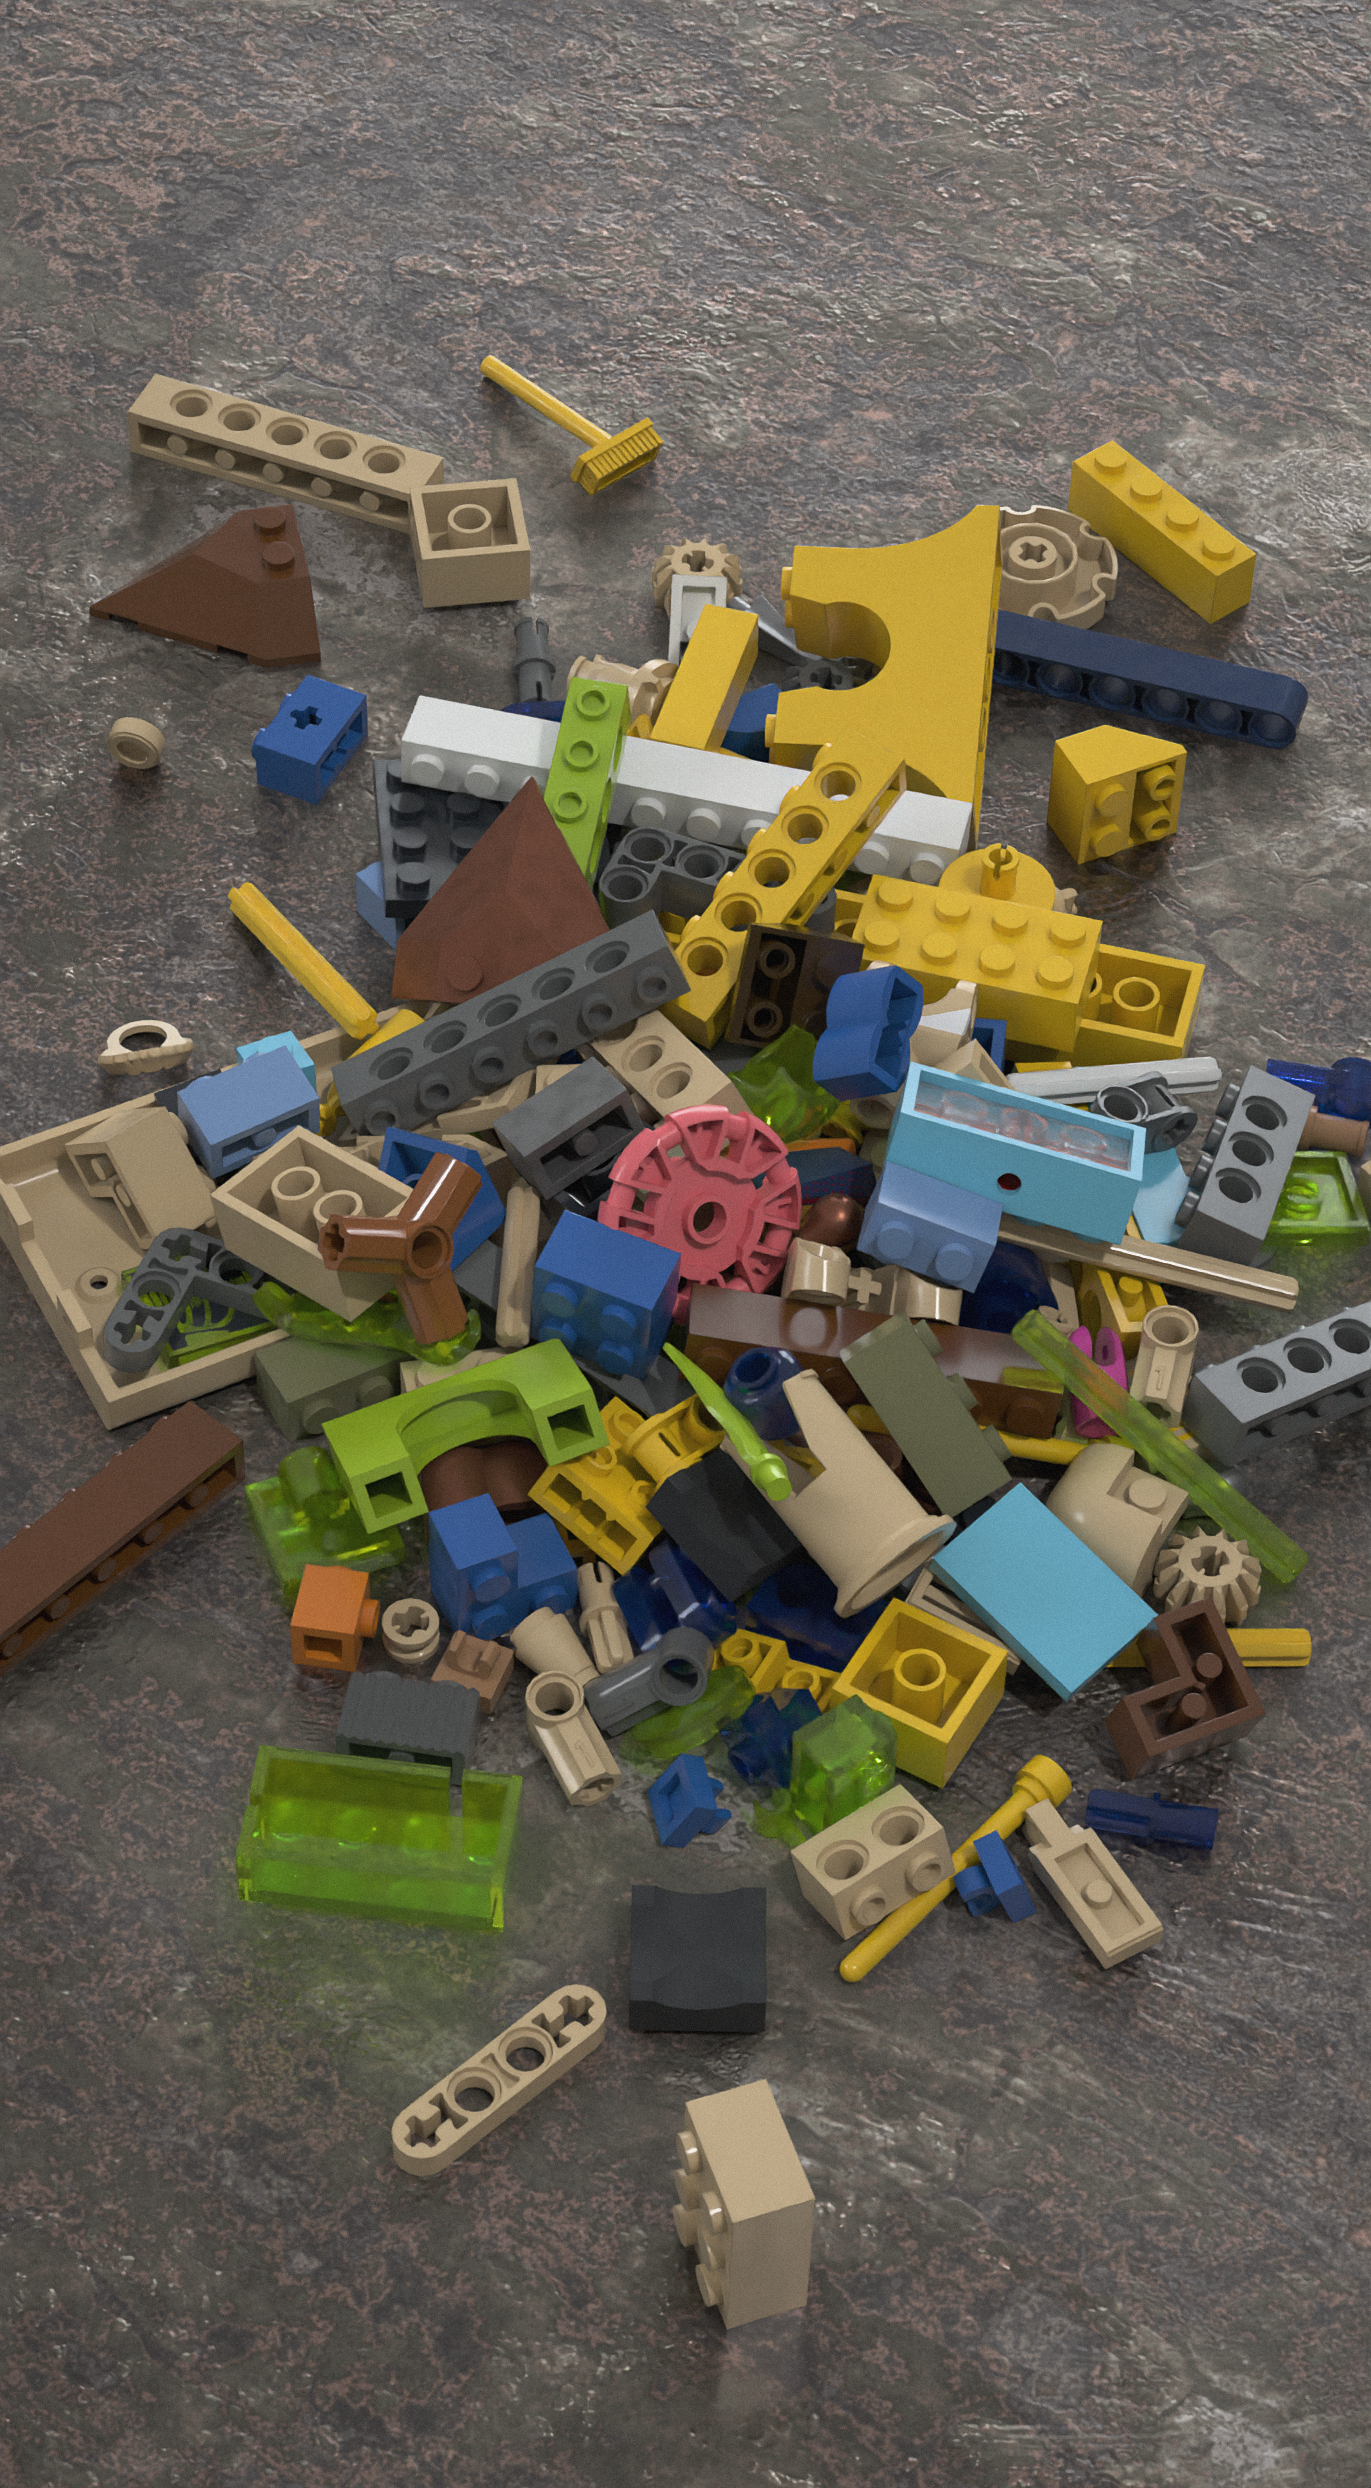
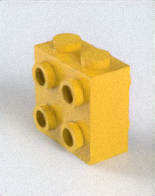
M615 1396L600 1411L610 1445L551 1467L548 1465L527 1495L625 1577L667 1531L645 1507L656 1493L657 1482L635 1457L627 1459L620 1450L626 1438L645 1420Z

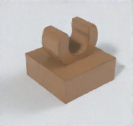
M460 1630L455 1631L431 1678V1683L450 1680L462 1684L467 1689L474 1687L480 1692V1711L491 1714L515 1667V1650L500 1646L497 1642L491 1640L488 1642L467 1635L466 1632Z

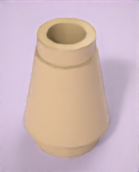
M549 1607L540 1608L530 1614L516 1627L511 1635L510 1641L517 1648L515 1657L538 1675L552 1670L567 1672L581 1683L583 1691L586 1683L601 1676L595 1670L594 1664L565 1615H556Z

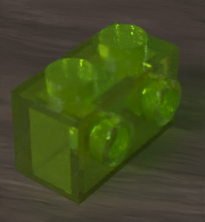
M855 1694L794 1732L789 1809L814 1836L894 1787L898 1735L888 1717L880 1711L873 1712Z

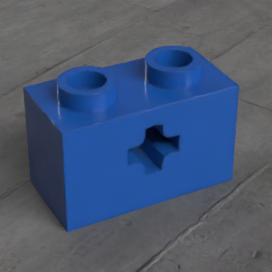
M307 674L295 692L288 693L284 697L279 712L267 728H261L254 739L252 757L256 759L257 784L317 805L368 736L367 695Z

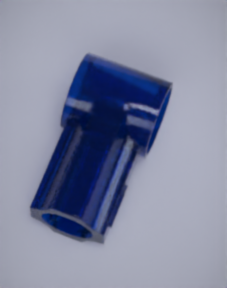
M1346 1057L1336 1061L1330 1068L1268 1058L1266 1073L1314 1094L1315 1098L1312 1105L1318 1106V1113L1361 1122L1368 1121L1370 1122L1369 1130L1371 1129V1062L1369 1060L1359 1057Z

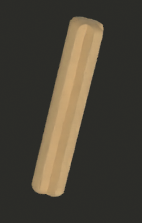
M515 1186L509 1190L507 1196L495 1338L502 1347L514 1346L522 1348L529 1342L534 1266L536 1264L541 1194L534 1187L523 1188Z

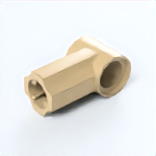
M1169 1305L1156 1307L1148 1312L1143 1320L1139 1352L1126 1407V1418L1135 1422L1140 1431L1161 1435L1169 1428L1179 1427L1188 1381L1193 1370L1199 1333L1196 1318L1186 1309Z
M556 1670L543 1672L533 1678L527 1687L525 1696L526 1728L529 1740L536 1748L543 1751L571 1806L579 1804L587 1808L606 1800L616 1788L622 1785V1773L584 1704V1692L581 1683L571 1674ZM550 1709H563L566 1711V1713L558 1716L547 1715L544 1712Z

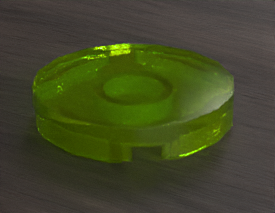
M739 1665L723 1666L714 1669L710 1673L703 1695L697 1701L685 1706L672 1705L634 1725L632 1737L646 1757L652 1755L654 1758L667 1759L685 1753L714 1737V1733L719 1731L715 1723L727 1712L732 1720L738 1719L753 1702L756 1687L745 1669Z

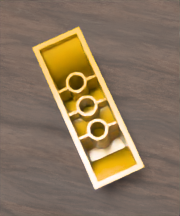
M977 505L968 515L949 528L932 536L900 545L875 548L794 546L792 567H783L781 600H786L785 628H794L797 650L829 659L840 657L861 658L876 664L882 670L868 683L849 690L835 691L815 686L781 692L778 695L777 713L767 714L765 724V747L770 748L769 764L811 772L813 761L821 747L827 742L833 744L845 727L905 758L907 791L973 803L966 852L975 851L978 846L1003 566L1000 506Z

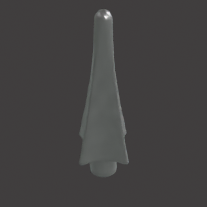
M763 595L752 606L737 596L732 598L727 604L726 608L759 614L758 649L771 653L797 666L802 656L814 661L820 660L821 656L797 650L794 629L785 628V620Z

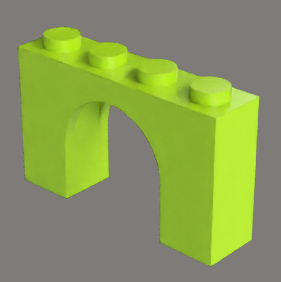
M560 1339L544 1341L321 1424L340 1480L368 1534L429 1512L417 1476L430 1461L459 1445L491 1436H523L535 1442L550 1467L610 1445L593 1390Z

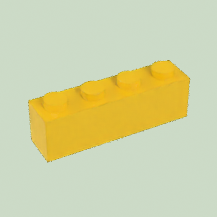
M1113 440L1073 461L1068 510L1088 521L1091 529L1101 537H1106L1112 546L1209 624L1250 602L1257 554Z

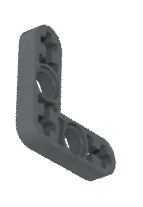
M169 1228L161 1232L153 1240L107 1320L104 1329L103 1354L111 1367L122 1372L136 1373L151 1368L158 1360L193 1296L270 1320V1322L281 1326H288L318 1315L320 1304L228 1251L223 1240L187 1228ZM179 1255H183L180 1261H175ZM207 1263H210L209 1272H205ZM229 1270H239L249 1274L252 1280L245 1284L235 1285L224 1281L220 1275ZM264 1282L267 1283L265 1292L262 1291ZM149 1292H159L167 1295L172 1301L162 1307H152L144 1304L139 1298ZM293 1293L298 1294L294 1300L289 1299ZM136 1325L142 1327V1340L136 1339L132 1345H126L132 1339L136 1331Z

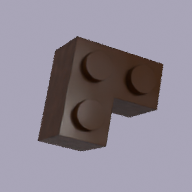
M1211 1596L1153 1617L1135 1643L1155 1686L1123 1697L1104 1722L1131 1780L1245 1738L1266 1713Z

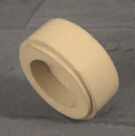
M133 717L120 718L115 721L106 741L109 752L117 761L137 769H148L157 765L166 744L165 738L158 728L147 721Z

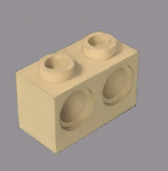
M901 1784L790 1851L803 1896L845 1941L868 1926L879 1922L889 1913L923 1892L934 1888L941 1881L955 1873L944 1827Z

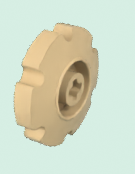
M1032 505L1031 509L1027 512H1015L1010 507H1000L1003 566L999 609L1082 629H1088L1096 624L1104 616L1105 601L1113 600L1116 592L1118 561L1110 541L1106 537L1090 535V523L1061 509Z

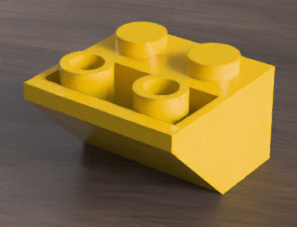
M1102 725L1055 740L1047 822L1078 865L1100 857L1113 855L1118 851L1136 845L1156 841L1177 832L1187 751L1180 744L1108 725Z

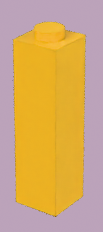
M705 604L649 740L713 753L719 752L758 656L759 614Z

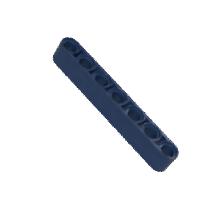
M1000 609L998 611L993 684L1267 748L1280 749L1287 747L1293 743L1309 698L1304 685L1294 678Z

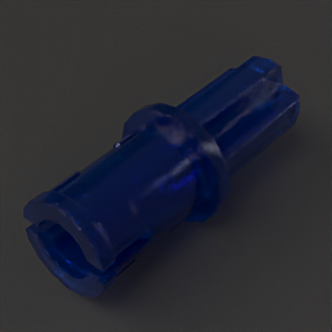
M1094 1789L1091 1790L1088 1796L1085 1823L1091 1828L1147 1837L1146 1844L1153 1845V1840L1158 1839L1205 1847L1207 1850H1212L1219 1808H1207L1160 1800L1161 1793L1154 1792L1153 1798Z

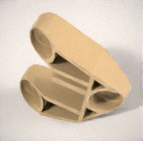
M797 1237L794 1238L787 1250L788 1255L780 1297L894 1316L904 1310L908 1318L924 1319L925 1321L955 1326L959 1325L963 1289L959 1287L939 1284L929 1276L897 1264H890L874 1271L868 1267L853 1268L851 1267V1260L841 1251V1248L829 1247Z

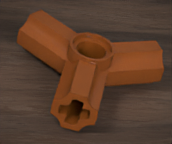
M436 1152L398 1215L386 1218L330 1214L328 1222L319 1230L317 1249L323 1257L325 1268L333 1271L391 1274L415 1341L421 1344H431L435 1341L454 1337L466 1329L465 1323L469 1319L449 1266L454 1253L452 1235L482 1187L483 1183L480 1181L482 1176L469 1165L456 1160L449 1154Z

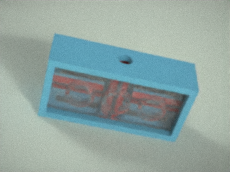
M910 1061L891 1122L883 1168L886 1162L890 1161L1003 1204L1002 1212L1011 1214L1017 1221L1029 1226L1038 1227L1047 1224L1071 1231L1074 1236L1089 1243H1103L1107 1241L1121 1245L1142 1182L1146 1128Z

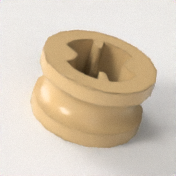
M407 1598L396 1601L386 1609L382 1618V1643L385 1652L392 1659L401 1663L415 1664L423 1662L434 1655L439 1647L440 1640L439 1617L437 1611L429 1603L420 1599ZM410 1625L421 1627L420 1630H415L411 1637L401 1635V1632H407Z

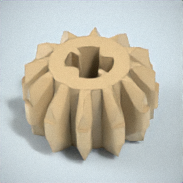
M683 537L680 547L665 545L661 557L655 559V566L652 568L653 597L655 598L656 606L666 610L668 619H670L672 574L727 577L726 606L732 598L742 595L743 580L741 579L739 558L728 553L726 544L711 546L706 537L700 543H691Z
M1198 1525L1191 1533L1190 1539L1174 1533L1172 1540L1168 1543V1549L1161 1550L1160 1556H1157L1155 1561L1154 1574L1156 1577L1153 1587L1155 1602L1165 1604V1612L1167 1613L1211 1596L1223 1623L1226 1622L1240 1627L1243 1620L1246 1619L1247 1611L1254 1610V1606L1258 1603L1261 1590L1259 1586L1261 1575L1259 1558L1249 1556L1250 1550L1248 1549L1247 1539L1228 1542L1224 1527L1215 1536H1207Z

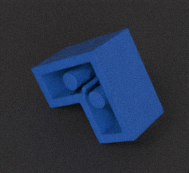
M489 1493L428 1512L430 1589L453 1635L455 1631L460 1630L466 1632L467 1635L482 1640H491L499 1637L507 1630L516 1628L526 1617L540 1608L549 1607L557 1615L577 1607L578 1569L548 1512L505 1526Z

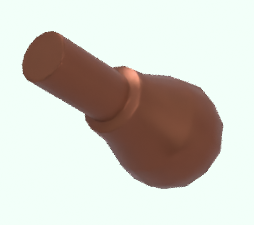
M830 1193L820 1197L801 1222L799 1230H793L787 1250L795 1237L838 1248L852 1243L860 1234L863 1222V1212L859 1204L846 1194ZM784 1268L777 1277V1279L784 1274Z

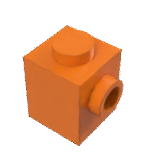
M306 1564L290 1624L292 1663L349 1672L356 1671L364 1637H375L380 1615V1600L370 1599L369 1573L353 1571L344 1566L325 1567Z

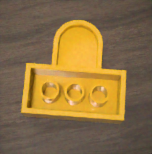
M997 843L985 849L966 853L955 859L943 872L938 887L873 874L852 935L853 939L865 944L859 972L866 971L875 960L897 965L923 986V1006L936 1003L944 998L951 988H956L960 980L977 983L978 1003L976 1018L1006 1020V1039L1073 1052L1097 971L1103 921L1054 911L1055 885L1049 872L1039 862L1018 852L1012 846L1007 845L1006 849H1001L1002 844Z

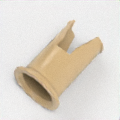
M809 1369L783 1382L782 1387L810 1451L826 1471L815 1479L812 1474L760 1437L768 1452L779 1456L787 1468V1478L792 1484V1491L785 1500L773 1501L764 1490L758 1487L757 1489L837 1586L838 1599L834 1610L839 1616L846 1618L877 1602L917 1571L949 1539L957 1524L947 1514L937 1517L936 1515H928L818 1381L817 1378L819 1376L817 1373ZM725 1435L720 1448L731 1455L752 1481L749 1474L750 1466L741 1459L737 1448L729 1438L730 1435Z

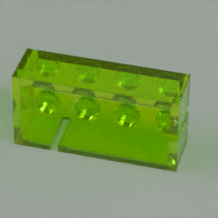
M268 1745L259 1746L249 1791L250 1805H246L235 1855L239 1900L504 1932L523 1826V1776L464 1769L462 1776V1817L451 1816V1767Z

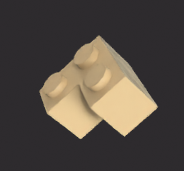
M165 1106L122 1110L63 1145L91 1198H114L140 1249H149L153 1240L161 1232L169 1228L181 1227L194 1230L216 1217L210 1194L217 1190L215 1183L202 1166L196 1165L186 1146L189 1143V1136L183 1123L174 1113L168 1112Z

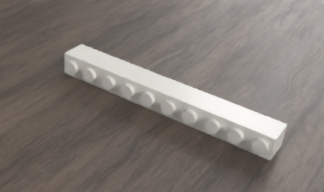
M419 695L401 740V782L457 793L463 792L502 802H511L530 777L533 776L544 796L561 723ZM627 736L608 822L634 828L647 826L660 828L695 840L747 850L754 835L761 828L768 829L779 815L781 802L789 789L794 785L801 786L811 772ZM906 790L848 866L847 870L872 875L877 874L938 887L945 869L955 859L966 853L973 803ZM835 795L829 799L834 801H841L847 799L849 796ZM802 838L797 843L810 844L817 839Z

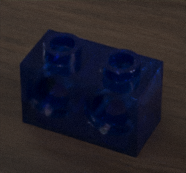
M795 1559L766 1578L746 1606L745 1630L785 1641L789 1658L842 1674L889 1603L881 1598L862 1611L843 1618L834 1610L838 1599V1588L819 1566L811 1563H802Z

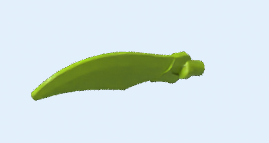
M666 1342L662 1347L663 1350L688 1379L706 1409L728 1432L729 1438L737 1448L741 1459L750 1466L749 1474L756 1487L764 1490L773 1501L785 1500L791 1494L792 1484L787 1478V1468L782 1459L768 1452L750 1421L726 1392L694 1362L670 1343Z

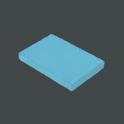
M1021 1482L935 1555L928 1567L1066 1702L1137 1640L1153 1617L1158 1616L1149 1605Z

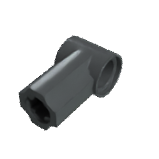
M679 1627L670 1630L661 1638L658 1646L586 1683L583 1692L588 1701L591 1715L601 1730H606L613 1737L672 1705L685 1706L694 1703L703 1695L707 1687L714 1662V1649L711 1641L702 1632L694 1628ZM684 1659L689 1661L697 1671L691 1674H680L673 1671L667 1661Z

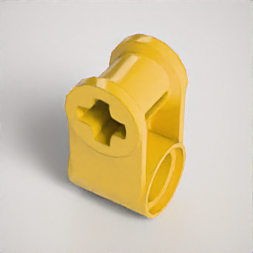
M724 1390L726 1394L736 1403V1405L744 1413V1409L739 1400L730 1392ZM696 1393L665 1413H658L643 1422L626 1438L620 1450L627 1459L635 1457L657 1482L655 1488L657 1492L667 1477L680 1469H686L695 1465L718 1450L724 1436L728 1432L706 1409Z

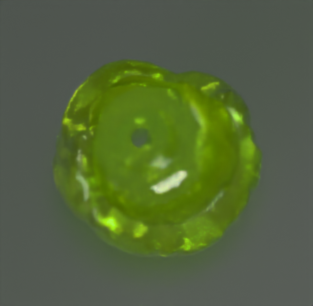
M792 1024L779 1039L752 1057L746 1063L743 1070L731 1071L726 1075L733 1082L754 1116L766 1123L781 1138L785 1145L813 1136L836 1114L841 1104V1101L814 1082L813 1058L818 1040L815 1039L812 1033L799 1029L795 1024Z

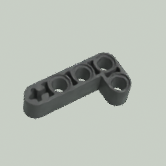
M649 826L636 828L629 831L622 839L601 875L599 881V906L602 910L601 914L609 930L652 909L656 916H658L660 911H664L687 919H691L695 915L701 917L712 903L714 891L721 878L729 871L735 873L746 858V855L660 828ZM770 881L763 886L775 888L783 885L784 882ZM832 887L804 927L835 931L837 895L834 887ZM739 924L729 930L742 932L748 929V925Z

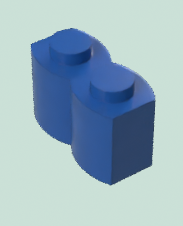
M897 965L841 975L831 989L826 1007L827 1029L821 1035L816 1046L813 1058L814 1082L839 1101L897 1092L905 1080L910 1063L909 1038L916 1031L922 1015L923 986Z

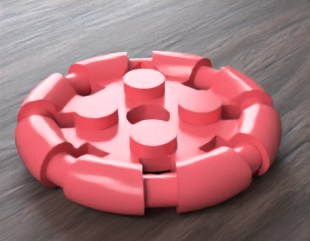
M705 1104L682 1108L665 1115V1123L652 1131L649 1128H645L628 1144L615 1162L608 1178L614 1180L607 1202L600 1201L599 1223L611 1229L623 1231L681 1253L679 1279L680 1276L688 1278L686 1287L680 1289L677 1293L676 1304L672 1313L674 1322L677 1325H683L693 1283L758 1294L765 1293L785 1267L788 1255L787 1247L793 1229L799 1230L802 1215L801 1184L796 1168L789 1167L785 1158L788 1154L787 1147L781 1138L758 1117L746 1111H741L737 1115L731 1114L724 1105ZM725 1138L729 1139L731 1145L728 1158L720 1156ZM680 1144L685 1157L675 1156L669 1159L666 1152ZM765 1172L766 1177L762 1181V1186L756 1190L751 1179ZM638 1188L649 1191L643 1212L631 1209ZM712 1202L715 1210L712 1223L705 1230L696 1232L693 1226V1219L697 1209L704 1203ZM764 1221L769 1222L764 1241L760 1242L759 1239ZM734 1264L733 1275L735 1278L725 1284L719 1272Z

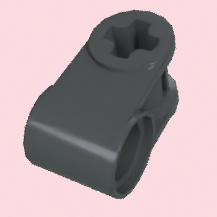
M1158 1071L1148 1072L1139 1078L1119 1084L1104 1086L1099 1090L1089 1111L1146 1128L1144 1155L1155 1151H1167L1176 1147L1191 1134L1198 1120L1197 1114L1192 1108L1181 1106L1167 1090V1079Z

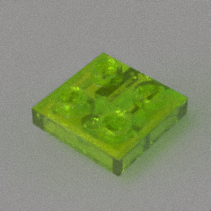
M310 1446L296 1450L285 1457L280 1463L277 1477L244 1486L245 1502L285 1597L299 1593L306 1564L325 1567L344 1566L353 1571L368 1573L406 1562L405 1545L396 1524L371 1534L367 1533L343 1486L329 1451L323 1447Z

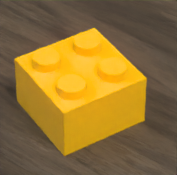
M893 1597L831 1688L828 1734L943 1789L1003 1698L1009 1651Z

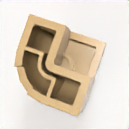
M1113 1443L1092 1444L1078 1452L1051 1492L1045 1506L1142 1599L1154 1581V1568L1158 1550L1187 1508L1189 1492L1134 1467L1135 1450Z

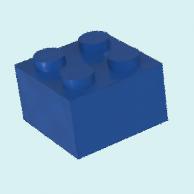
M564 1210L534 1266L530 1338L541 1341V1343L550 1339H560L566 1350L572 1354L596 1362L613 1374H627L645 1381L674 1325L672 1313L677 1299L681 1253L623 1231L611 1229L602 1223Z

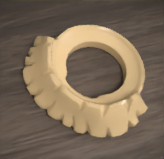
M156 1020L135 1021L117 1028L110 1034L106 1042L105 1051L99 1054L98 1065L112 1076L125 1075L126 1073L128 1075H138L142 1071L150 1073L160 1071L161 1069L166 1070L186 1063L195 1049V1044L191 1039L181 1037L179 1031L166 1022ZM139 1032H155L166 1038V1041L160 1048L155 1047L131 1051L120 1045L126 1037Z

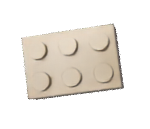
M298 1125L210 1194L224 1245L228 1251L346 1320L353 1321L395 1287L391 1274L326 1269L323 1257L317 1250L319 1230L328 1222L330 1214L386 1218L398 1215L412 1193L413 1188Z
M760 2080L685 2102L684 2132L676 2134V2146L682 2168L674 2171L676 2189L681 2204L673 2206V2217L683 2246L694 2245L701 2264L696 2265V2276L704 2302L708 2307L718 2305L727 2329L807 2305L815 2197L767 2080Z

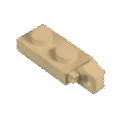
M1048 1799L1025 1809L1026 1818L1025 1825L1022 1826V1832L1032 1846L1028 1848L1029 1853H1027V1856L1033 1865V1870L1105 1969L1161 1942L1164 1931L1161 1922L1091 1827L1084 1830L1077 1824L1069 1828Z

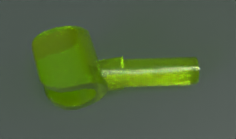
M773 1786L771 1791L775 1810L765 1809L756 1799L752 1800L755 1828L763 1837L770 1839L782 1838L794 1849L806 1842L807 1838L794 1823L791 1794L781 1786Z

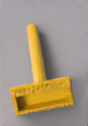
M487 356L480 365L482 374L592 448L578 457L570 475L575 484L579 482L590 496L595 495L600 490L609 487L616 481L625 478V476L656 460L664 441L652 428L653 423L648 417L619 434L611 436L494 356Z

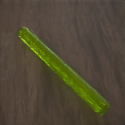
M1030 1310L1015 1324L1010 1335L1016 1343L1175 1486L1188 1491L1189 1498L1222 1528L1224 1527L1225 1531L1236 1541L1247 1539L1249 1552L1255 1558H1259V1561L1282 1582L1289 1583L1303 1571L1309 1560L1306 1552L1036 1310Z

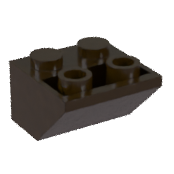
M749 923L724 1040L729 1043L814 1057L818 1041L827 1029L826 1007L831 989L841 975L859 972L865 944L843 933L785 923Z

